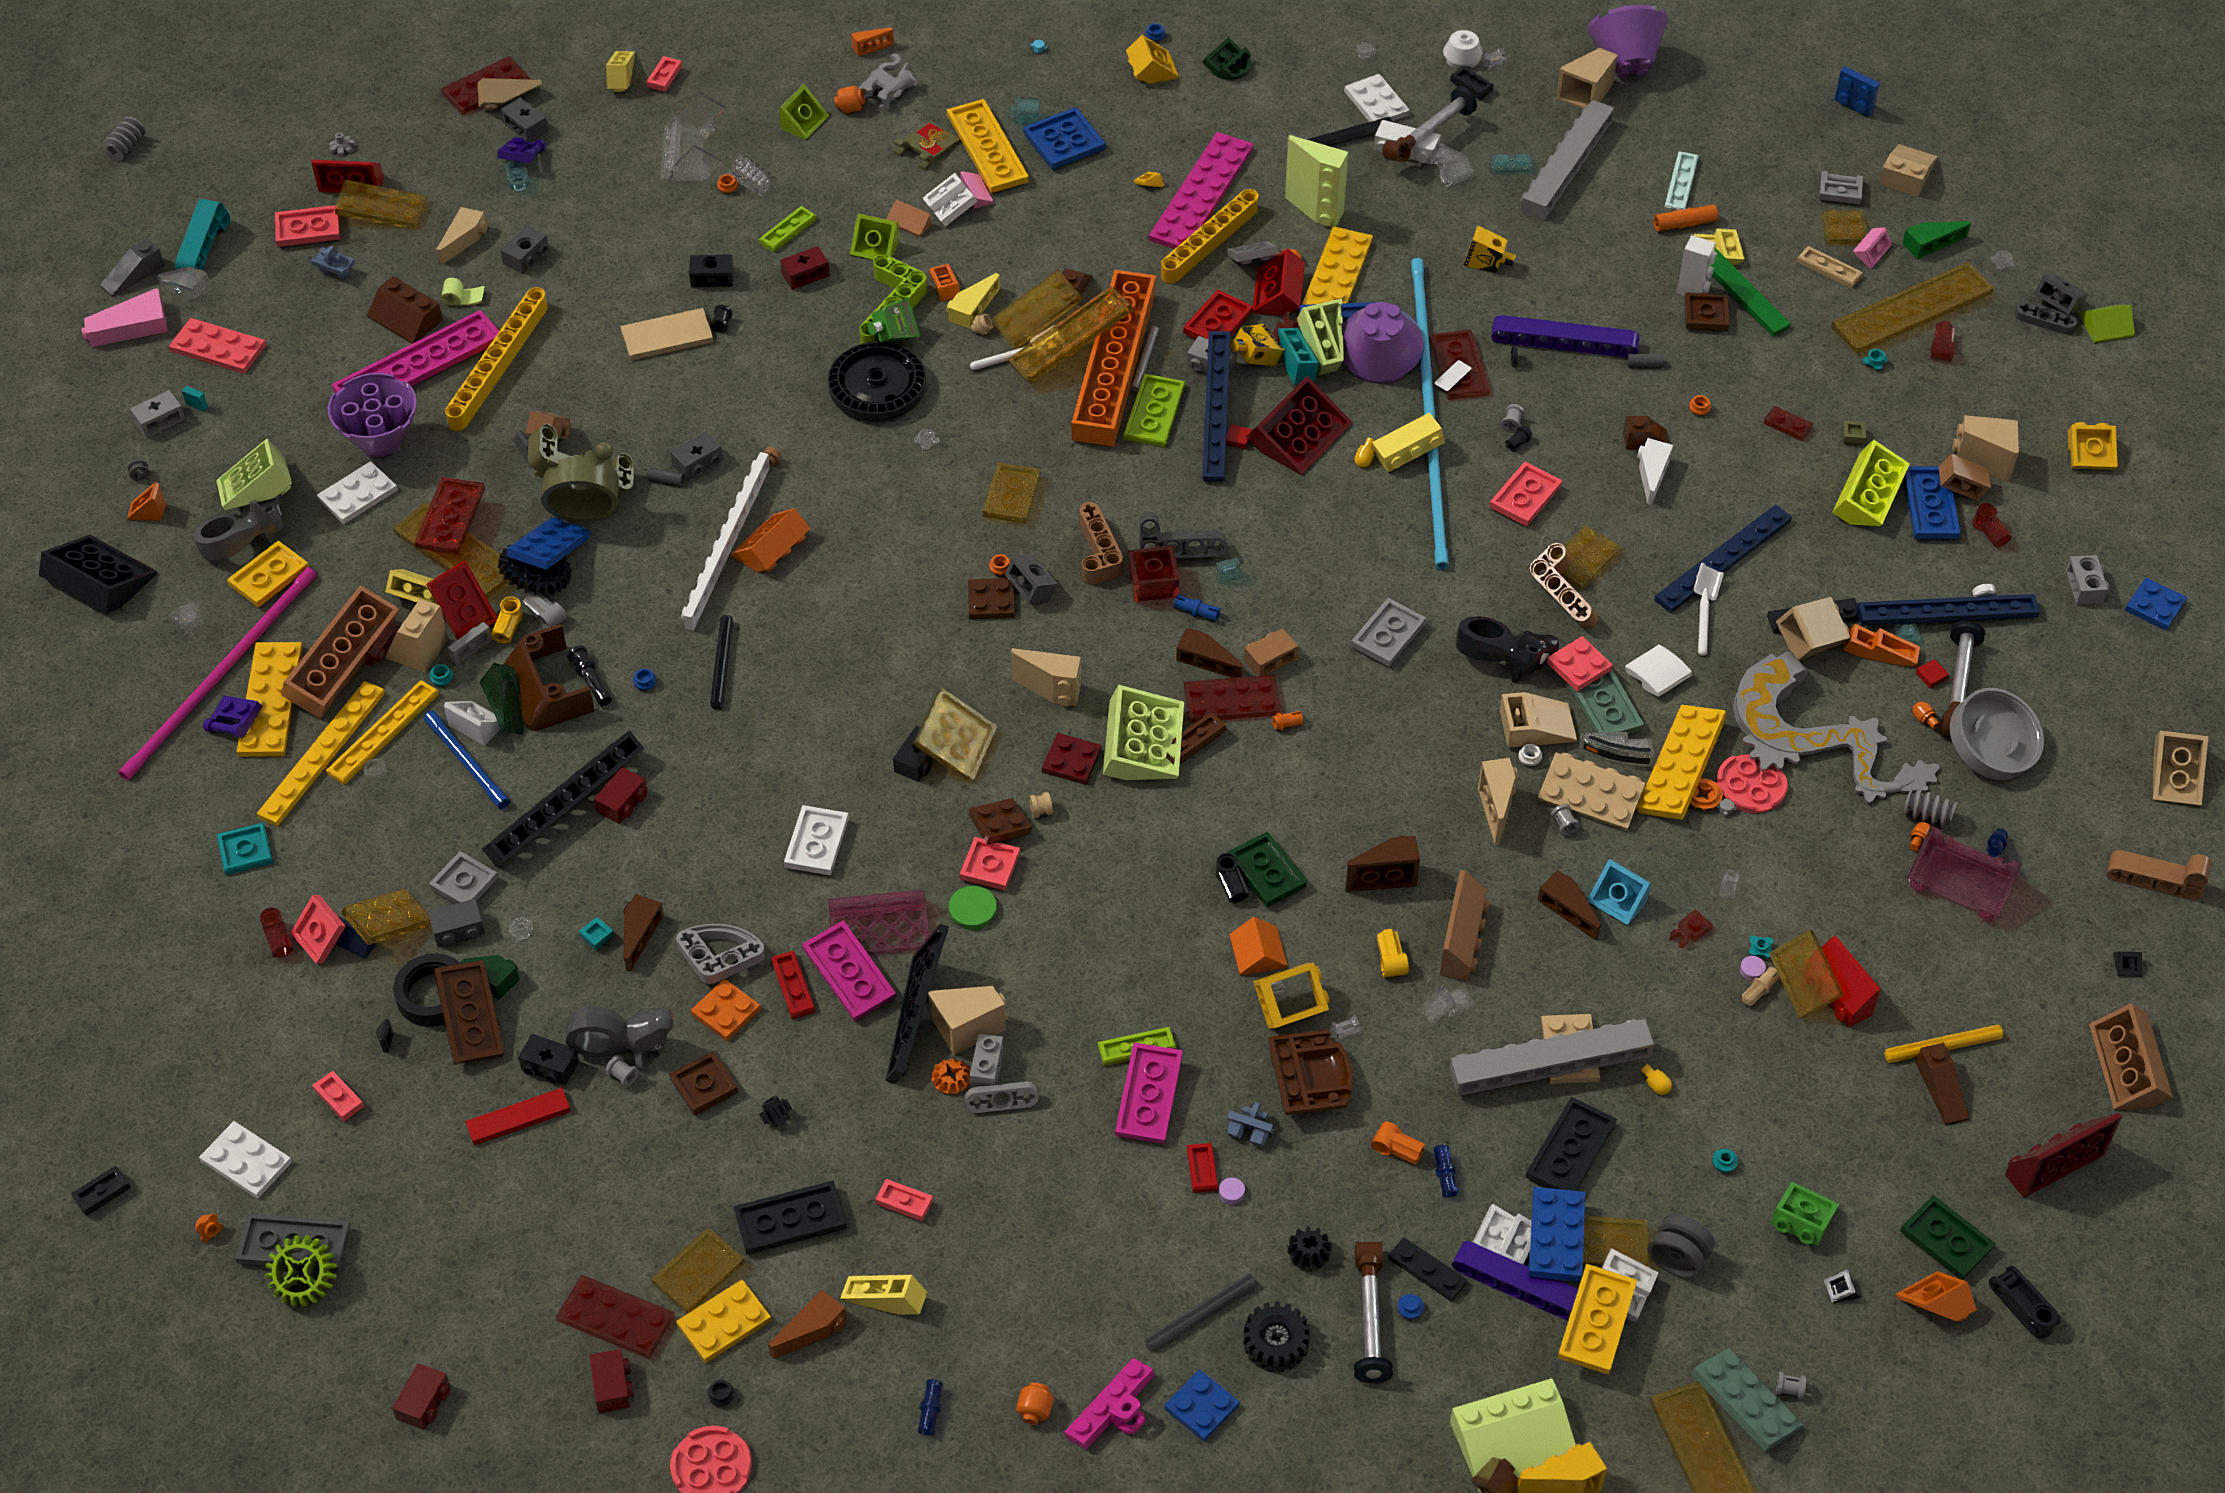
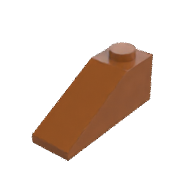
M821 1290L768 1344L770 1356L775 1359L829 1338L834 1332H839L846 1324L845 1307Z

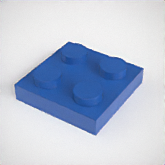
M1844 66L1840 71L1834 100L1869 117L1874 111L1880 83Z
M2145 578L2127 604L2125 611L2167 631L2185 604L2187 597L2149 578Z
M1199 1369L1164 1405V1410L1205 1442L1239 1407L1240 1401Z

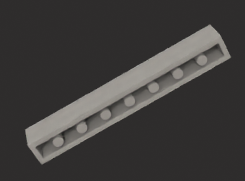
M1591 100L1588 106H1584L1579 119H1575L1572 129L1566 132L1563 142L1558 143L1554 155L1549 156L1545 168L1542 167L1538 178L1531 182L1529 191L1524 192L1520 201L1522 213L1543 221L1546 219L1612 123L1614 107L1595 100Z
M1631 1019L1622 1024H1607L1592 1030L1582 1029L1573 1034H1557L1548 1039H1533L1528 1043L1518 1045L1508 1044L1503 1048L1494 1050L1484 1049L1479 1053L1469 1055L1459 1054L1451 1058L1450 1073L1457 1096L1652 1057L1654 1043L1646 1020Z

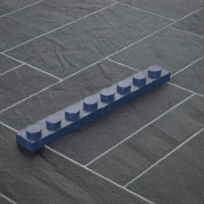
M1209 331L1203 481H1225L1230 331Z
M1775 504L1655 595L1654 601L1668 612H1674L1696 595L1694 586L1701 563L1718 572L1725 573L1789 524L1792 516Z
M2035 594L1858 602L1857 605L1861 626L2036 618L2040 614Z

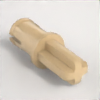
M1769 967L1759 978H1755L1752 981V985L1742 994V1002L1752 1006L1762 995H1767L1769 988L1781 978L1780 973L1773 977L1778 970Z

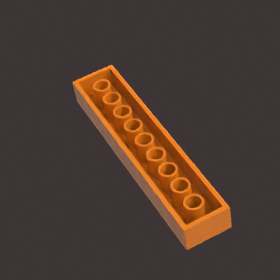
M1114 270L1071 422L1072 441L1115 446L1156 294V275Z

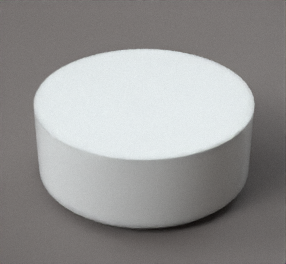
M1992 584L1979 585L1972 591L1973 597L1997 595L1995 586Z

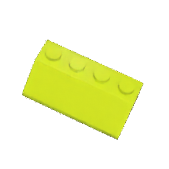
M1873 440L1860 452L1832 513L1850 525L1881 526L1910 463Z

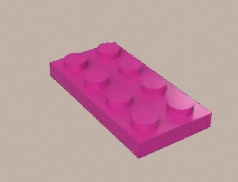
M844 920L802 944V949L854 1022L896 998V992Z
M1133 1043L1115 1136L1165 1144L1183 1050Z

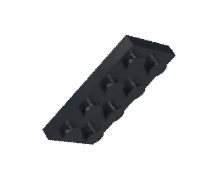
M1571 1097L1527 1170L1525 1178L1546 1188L1577 1191L1616 1125L1617 1119Z
M834 1180L734 1206L746 1255L847 1229Z

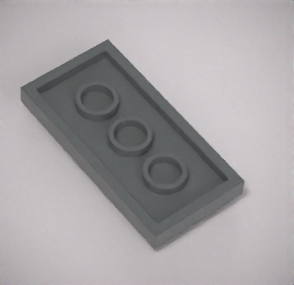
M248 1213L235 1259L237 1264L265 1266L266 1263L273 1264L274 1259H271L269 1254L274 1253L278 1255L279 1252L275 1248L277 1245L285 1248V1239L288 1238L293 1242L294 1236L298 1235L301 1236L303 1241V1238L307 1235L311 1236L312 1241L316 1238L320 1239V1246L324 1244L329 1246L325 1254L333 1253L334 1258L329 1263L337 1264V1268L330 1269V1271L340 1272L351 1224L349 1221ZM304 1249L296 1251L291 1255L302 1260L305 1257H310L313 1253ZM319 1262L314 1270H320Z

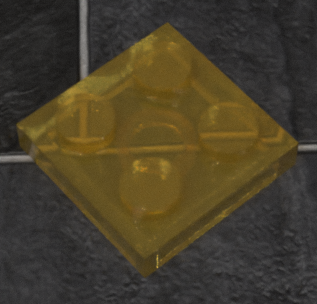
M1822 210L1821 218L1826 245H1859L1866 237L1867 228L1863 210Z

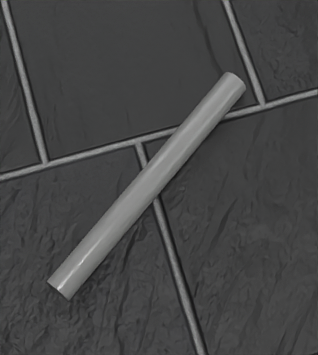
M1152 326L1131 386L1132 391L1138 392L1159 331L1157 326Z

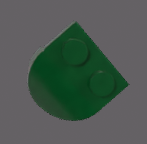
M1229 37L1205 57L1202 62L1218 78L1225 80H1235L1244 76L1252 66L1250 60L1251 53L1248 48L1241 49Z

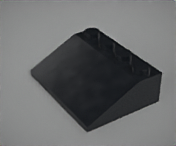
M87 535L41 552L38 576L64 589L65 592L80 598L83 602L98 608L99 611L108 613L124 606L157 574V571L96 537Z

